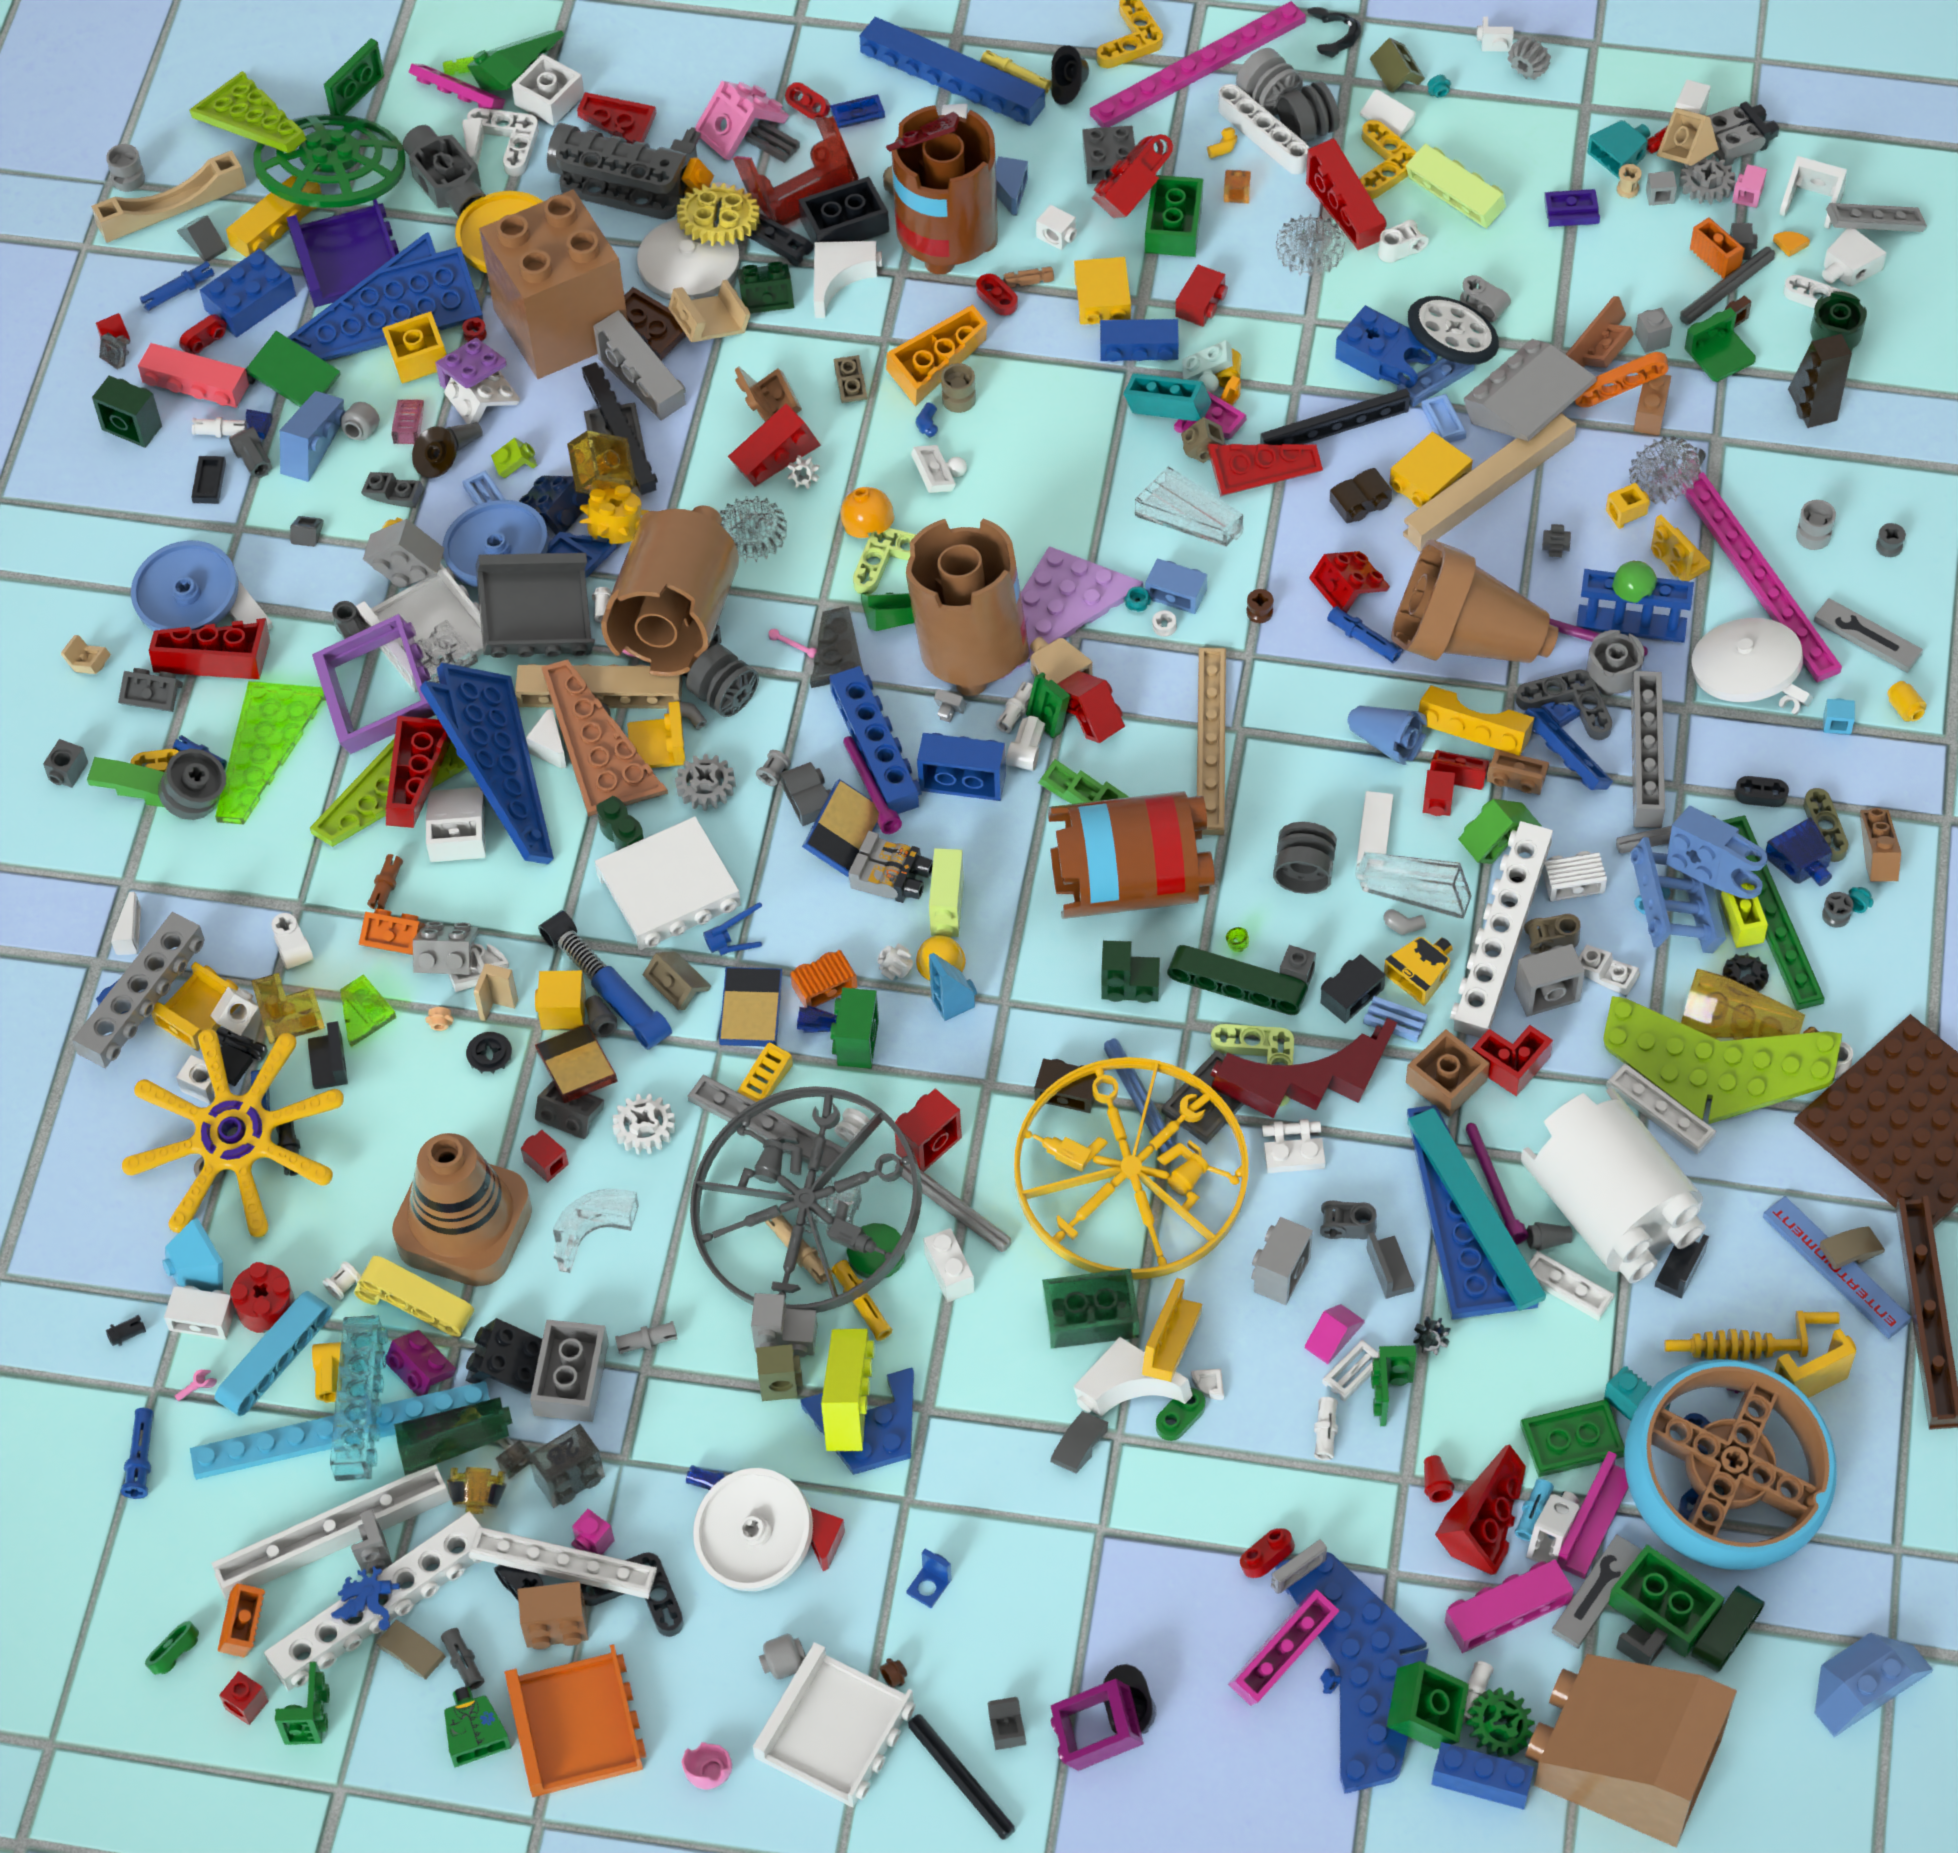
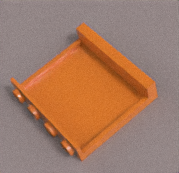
M614 1644L610 1645L611 1653L520 1676L517 1669L504 1671L532 1797L643 1770L641 1758L647 1757L643 1739L636 1740L634 1730L640 1729L636 1710H629L628 1701L633 1700L629 1682L623 1683L621 1673L627 1672L623 1653L616 1654Z

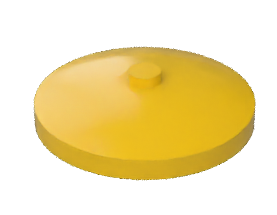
M500 191L488 194L472 202L461 213L455 228L457 247H461L465 261L475 269L487 273L479 228L498 221L506 215L515 214L539 204L543 200L525 192Z

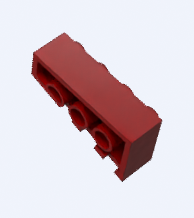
M1332 138L1309 148L1306 171L1307 186L1358 251L1379 242L1380 235L1387 226L1386 219L1375 206L1336 140Z
M397 716L386 802V826L414 828L451 744V739L438 719Z

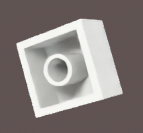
M544 54L512 84L515 105L553 126L584 95L582 74Z

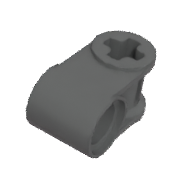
M1333 1200L1326 1201L1321 1205L1324 1218L1323 1225L1320 1227V1234L1323 1237L1329 1239L1353 1238L1363 1240L1367 1239L1368 1233H1376L1377 1214L1376 1209L1371 1204ZM1360 1219L1369 1220L1367 1223L1358 1222Z

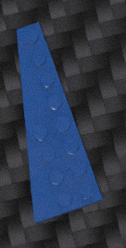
M1436 1105L1407 1109V1118L1434 1108L1450 1134ZM1410 1129L1451 1320L1519 1311ZM1539 1303L1530 1306L1526 1309L1538 1308Z

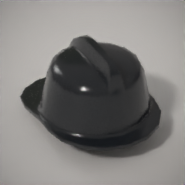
M1064 45L1058 48L1051 61V92L1055 102L1060 105L1072 102L1089 75L1087 61L1071 45Z
M1128 1664L1117 1665L1108 1672L1103 1683L1116 1678L1130 1686L1142 1734L1149 1732L1148 1728L1154 1723L1156 1717V1705L1151 1698L1147 1681L1143 1673L1135 1666ZM1109 1700L1104 1701L1109 1724L1112 1731L1117 1734Z

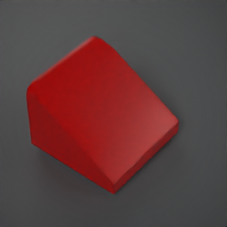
M120 313L96 322L100 340L107 351L130 342V337Z

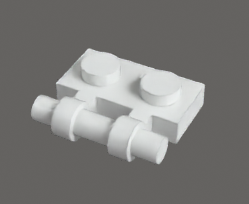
M1301 1119L1299 1123L1283 1124L1282 1121H1275L1273 1125H1262L1263 1137L1274 1136L1275 1142H1264L1267 1173L1325 1169L1322 1138H1310V1133L1321 1132L1320 1121L1309 1122L1308 1119ZM1300 1134L1301 1140L1284 1141V1135Z

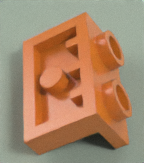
M375 908L374 913L365 912L358 945L413 955V939L420 929L425 926L424 923L418 921V916L402 913L401 918L392 917L391 911Z

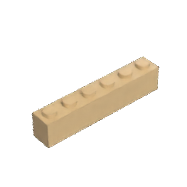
M518 665L515 687L518 707L554 708L541 668L546 665ZM572 665L593 695L600 702L607 704L609 708L668 709V702L681 701L682 674L676 676L651 675L650 666Z

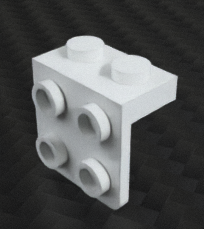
M500 370L471 388H465L450 378L444 394L467 424L479 423L487 406L518 405L520 401L519 396Z

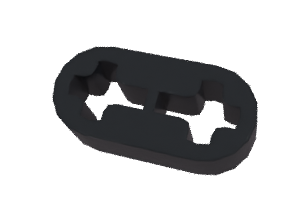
M1744 776L1737 781L1734 794L1736 799L1743 804L1780 807L1787 801L1789 787L1784 781L1779 779ZM1749 787L1751 793H1746L1744 788ZM1777 790L1779 796H1774L1772 791Z

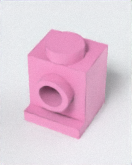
M1747 164L1745 173L1738 176L1732 202L1757 208L1764 188L1767 169Z

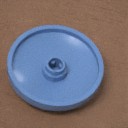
M513 500L490 501L472 507L462 513L450 525L443 539V556L447 567L453 572L456 579L467 585L477 587L475 565L478 555L544 554L548 551L549 534L544 519L531 506Z
M180 541L162 547L141 564L132 581L131 600L140 620L152 631L190 627L191 630H197L205 627L207 624L216 625L228 614L237 598L238 576L230 558L218 547L202 541Z

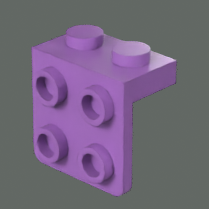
M474 338L435 362L440 386L446 389L450 378L465 388H471L507 365L504 357L478 338Z

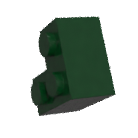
M1103 940L1101 999L1113 1002L1132 1000L1141 1003L1158 1001L1160 958L1132 957V941Z

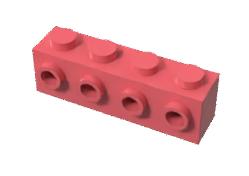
M150 343L138 364L143 383L149 386L169 389L175 393L180 392L191 395L197 399L213 401L222 406L228 405L237 408L249 386L245 368Z

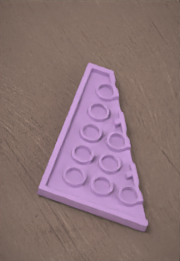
M1049 546L1021 591L1029 657L1016 668L1028 663V660L1034 653L1030 649V644L1033 640L1042 637L1050 644L1058 638L1070 637L1081 626L1088 622L1092 623L1108 613L1111 608L1124 603L1129 589L1137 586L1143 587V582Z

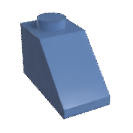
M998 156L996 162L997 197L1012 215L1017 216L1028 181V161Z

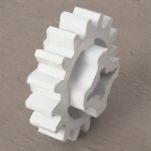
M636 1094V1101L632 1102L629 1098H626V1107L617 1106L618 1114L612 1117L614 1123L612 1125L613 1133L616 1135L618 1144L624 1143L626 1151L635 1147L636 1154H640L642 1149H646L647 1153L651 1154L652 1147L654 1146L659 1150L663 1149L662 1141L670 1143V1134L675 1133V1116L671 1112L670 1104L663 1105L661 1097L653 1101L652 1094H648L646 1099H642L640 1094ZM659 1116H660V1117L662 1118V1120H663V1124H662V1125L659 1124V1120H658V1117H659ZM626 1123L629 1125V1132L625 1129Z

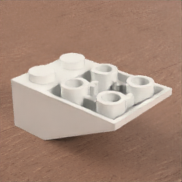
M480 787L433 790L429 792L426 813V846L430 862L486 858L485 795Z

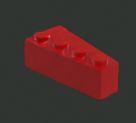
M266 618L256 619L257 623L243 624V621H234L232 626L224 627L207 624L205 627L197 630H191L190 627L155 630L148 650L153 673L167 672L183 675L260 680L270 643Z

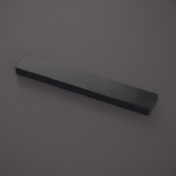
M1405 388L1260 433V444H1306L1409 411L1410 393Z

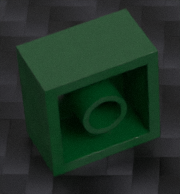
M109 375L92 396L101 429L105 432L146 448L162 427L154 395L146 388H139L124 379H117Z

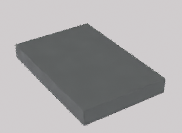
M1216 1050L1193 1075L1211 1087L1215 1079L1210 1076L1217 1060L1223 1062L1225 1056ZM1184 1083L1162 1106L1161 1112L1171 1120H1177L1180 1117L1179 1108L1182 1098L1189 1094H1196L1198 1099L1203 1094L1191 1085ZM1214 1090L1225 1101L1234 1115L1244 1105ZM1208 1101L1194 1112L1198 1113L1205 1110V1115L1198 1122H1187L1184 1120L1180 1124L1182 1128L1206 1145L1227 1123L1225 1117L1211 1101Z

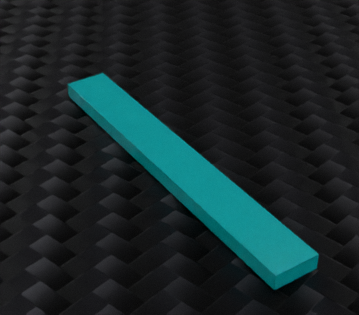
M1431 1108L1408 1118L1407 1124L1517 1309L1521 1311L1546 1299L1544 1290L1436 1110Z

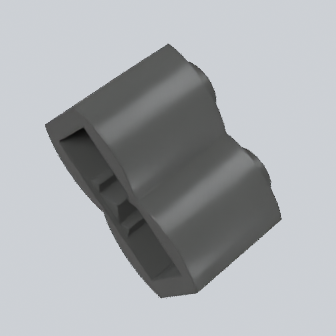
M809 762L780 773L784 792L802 826L815 822L831 791L830 789L826 790L823 786L825 780L820 768L815 769L813 764Z

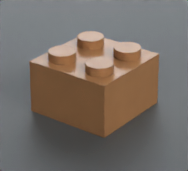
M1445 1029L1407 1065L1405 1083L1450 1117L1487 1081L1490 1063Z
M580 1581L518 1589L520 1625L527 1648L532 1647L540 1650L555 1644L573 1646L581 1643V1641L589 1640L586 1605Z

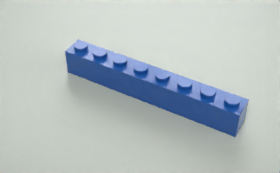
M876 16L859 35L860 53L865 54L867 57L877 59L888 66L900 69L911 76L923 79L932 85L939 86L953 94L969 99L973 103L985 106L1017 122L1031 126L1045 108V89Z

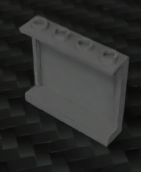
M586 553L478 555L475 566L483 654L491 655L494 658H502L507 655L530 657L534 654H545L546 656L554 657L562 653H572L574 656H583L591 653L595 639H591L585 579Z

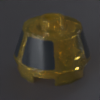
M466 1467V1472L458 1473V1468H450V1479L446 1481L452 1505L465 1508V1513L470 1511L471 1514H483L484 1509H497L507 1487V1484L504 1483L505 1472L498 1471V1475L494 1476L491 1475L492 1469Z

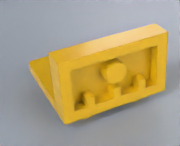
M1662 515L1656 517L1651 550L1656 558L1661 559L1668 566L1673 576L1678 577L1681 581H1690L1710 569L1711 562L1678 528H1674Z
M679 701L668 702L669 713L664 714V719L627 723L628 739L637 749L638 754L651 768L684 765L685 750Z

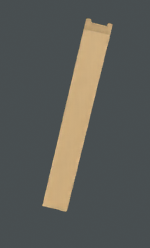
M1560 413L1530 441L1516 438L1406 517L1404 523L1409 527L1403 532V536L1421 552L1428 540L1439 539L1574 441L1576 423Z

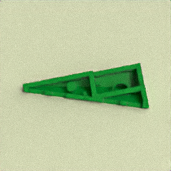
M886 592V594L881 595L861 593V602L869 629L880 631L914 623L909 593L894 594L893 592Z

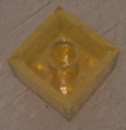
M585 431L567 443L576 492L590 494L593 489H613L618 485L628 486L631 490L636 487L627 438Z

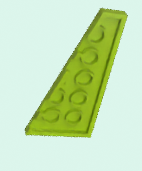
M243 70L189 109L193 119L287 153L296 150L306 140L304 131L292 119L289 120L282 109L279 110L276 103L262 89H258L252 79L249 80Z
M394 739L310 827L311 834L333 847L386 816ZM452 741L431 789L468 768L463 759L457 755Z

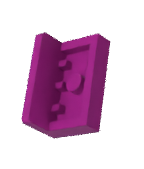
M420 1330L392 1340L385 1357V1363L417 1396L428 1394L432 1385L453 1377L456 1370Z

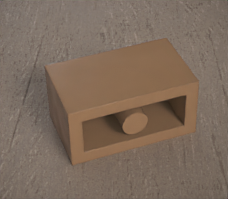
M1664 374L1642 384L1633 431L1660 436L1671 382L1670 375Z

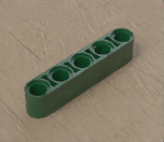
M1186 945L1177 946L1167 970L1168 976L1177 982L1287 1015H1297L1308 991V985L1298 978Z

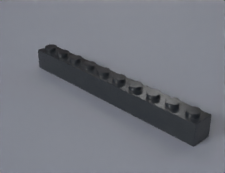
M597 362L581 367L583 379L640 494L644 495L657 490V477L655 473L652 474L649 461L646 462L643 449L640 450L637 437L634 438L632 426L627 424L626 414H622L621 404L616 402L615 392L610 390L609 380L604 378L603 368H599Z

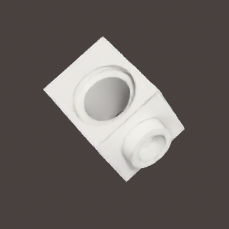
M1051 204L1036 220V238L1060 250L1068 243L1073 242L1077 235L1076 217Z
M227 987L210 1016L217 1024L241 1036L258 1006L252 1000L253 995L240 987L237 991ZM242 1004L239 1012L230 1014V1009L233 1005Z
M191 1055L176 1076L180 1090L211 1104L215 1098V1092L205 1061Z

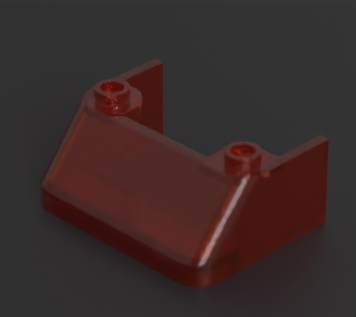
M814 116L823 138L822 141L812 147L810 152V158L814 167L774 188L766 176L758 174L752 158L742 156L733 158L746 191L752 194V199L757 200V206L768 218L781 225H787L800 218L798 199L859 180L833 116Z

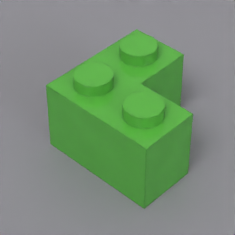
M1492 799L1484 804L1481 809L1482 812L1477 818L1465 826L1464 832L1458 840L1478 863L1493 864L1508 847L1511 831H1517L1520 821L1540 827L1542 825L1522 802Z

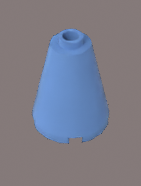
M1360 705L1351 710L1348 715L1347 722L1349 729L1353 733L1402 765H1407V760L1413 761L1417 757L1425 741L1426 734L1422 733L1423 725L1427 726V719L1421 712Z

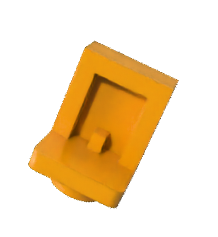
M690 158L681 178L687 185L685 193L693 194V188L702 190L703 184L709 188L714 175L699 158Z

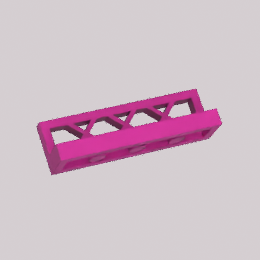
M1608 1451L1558 1555L1557 1563L1560 1568L1582 1579H1585L1629 1489L1625 1469L1615 1465L1617 1454Z

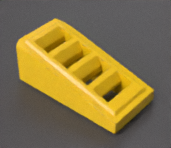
M768 1042L737 1092L755 1102L770 1096L793 1066L792 1055ZM767 1067L773 1070L774 1073L772 1074L766 1071L764 1068ZM758 1076L768 1081V1083L765 1084L758 1080ZM753 1085L762 1090L761 1094L750 1089V1087Z

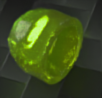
M1235 927L1227 932L1226 941L1229 948L1235 952H1242L1249 946V936L1246 929Z

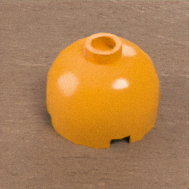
M857 488L848 494L842 502L841 521L846 533L853 537L868 538V533L877 531V534H881L894 521L893 506L889 498L877 488Z

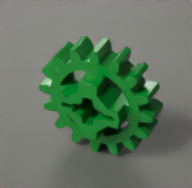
M1498 1688L1493 1692L1489 1689L1482 1693V1696L1480 1695L1472 1701L1474 1705L1467 1710V1713L1473 1716V1718L1466 1721V1725L1474 1729L1469 1734V1737H1477L1479 1739L1476 1745L1477 1748L1486 1746V1754L1492 1755L1497 1751V1756L1503 1758L1506 1755L1512 1757L1519 1753V1750L1521 1751L1528 1746L1526 1740L1532 1738L1533 1735L1528 1728L1533 1726L1535 1721L1527 1719V1715L1532 1710L1531 1708L1523 1709V1697L1516 1701L1514 1699V1691L1511 1690L1504 1695L1503 1689ZM1507 1721V1723L1502 1725H1494L1495 1722Z

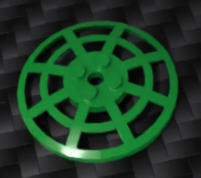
M334 114L311 115L293 119L302 130L313 127L315 132L305 136L306 140L299 145V149L289 153L276 149V157L262 163L261 151L265 144L258 142L253 157L255 174L267 190L292 203L318 208L349 207L381 197L394 188L401 180L406 162L403 145L389 130L366 119ZM323 125L344 126V128L341 130H326ZM367 129L379 133L380 135L387 138L389 141L379 140L371 131ZM357 130L369 139L357 140L351 133ZM360 147H374L375 153L373 158L370 159L361 155ZM382 147L397 149L398 160L392 171L379 164L382 159ZM299 158L305 168L300 170L293 166L289 160ZM357 162L364 165L362 168L350 173L345 171L353 167ZM280 164L284 170L297 177V179L290 188L275 180L266 170ZM373 170L385 177L377 184L355 192L352 191L349 182L361 178ZM314 171H317L322 173H335V175H317L313 173ZM307 181L327 184L339 183L342 194H314L303 192L302 189Z

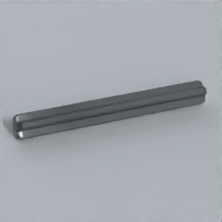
M1769 246L1764 247L1680 312V320L1686 325L1691 324L1774 260L1775 251Z

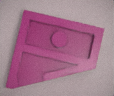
M1207 391L1212 402L1205 418L1221 425L1224 438L1231 439L1246 422V414ZM1178 419L1174 424V430L1183 433L1197 421Z

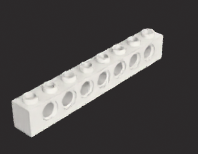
M1520 821L1517 831H1511L1508 846L1511 847L1509 855L1504 854L1500 870L1503 871L1501 879L1496 878L1492 895H1495L1493 904L1488 903L1483 919L1487 920L1484 929L1479 928L1475 944L1479 945L1477 952H1471L1468 960L1467 969L1471 971L1469 977H1463L1459 994L1462 995L1460 1004L1455 1002L1452 1008L1450 1019L1454 1020V1031L1481 1038L1488 1029H1491L1552 843L1553 830ZM1526 852L1531 854L1532 856L1529 858H1523L1519 856V854ZM1520 877L1524 881L1517 883L1513 882L1511 878ZM1506 901H1511L1516 905L1513 907H1506L1502 903ZM1497 926H1504L1508 930L1504 932L1496 931L1494 928ZM1493 950L1498 952L1499 955L1491 957L1486 952ZM1486 975L1489 976L1491 980L1483 982L1480 981L1478 977ZM1478 1000L1482 1002L1483 1005L1479 1007H1474L1469 1003L1471 1001Z
M470 1511L382 1570V1573L377 1577V1581L391 1580L392 1583H400V1587L405 1582L414 1583L407 1589H395L392 1591V1594L379 1595V1600H388L382 1607L389 1612V1622L397 1616L409 1613L414 1605L423 1598H430L435 1595L439 1587L448 1581H454L461 1577L465 1569L474 1563L482 1562V1560L469 1558V1552L478 1526L482 1527ZM456 1547L465 1548L460 1553H451ZM432 1564L439 1565L434 1571L426 1570ZM340 1599L264 1651V1654L272 1670L286 1689L290 1691L294 1687H301L309 1681L310 1662L316 1661L319 1670L327 1669L335 1663L339 1656L347 1651L350 1652L358 1648L365 1638L371 1634L383 1631L378 1625L383 1617L372 1613L366 1604L364 1611L359 1612L357 1616L362 1617V1620L357 1624L349 1623L354 1617H350L347 1620L332 1618L331 1613L346 1603ZM328 1635H337L336 1638L330 1642L323 1641L324 1638ZM302 1653H311L310 1656L304 1660L297 1659L298 1656Z

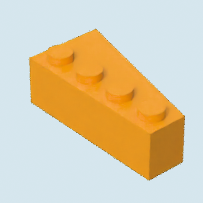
M972 304L887 352L886 370L912 403L917 406L941 383L942 371L947 366L956 363L961 364L986 340L987 321Z

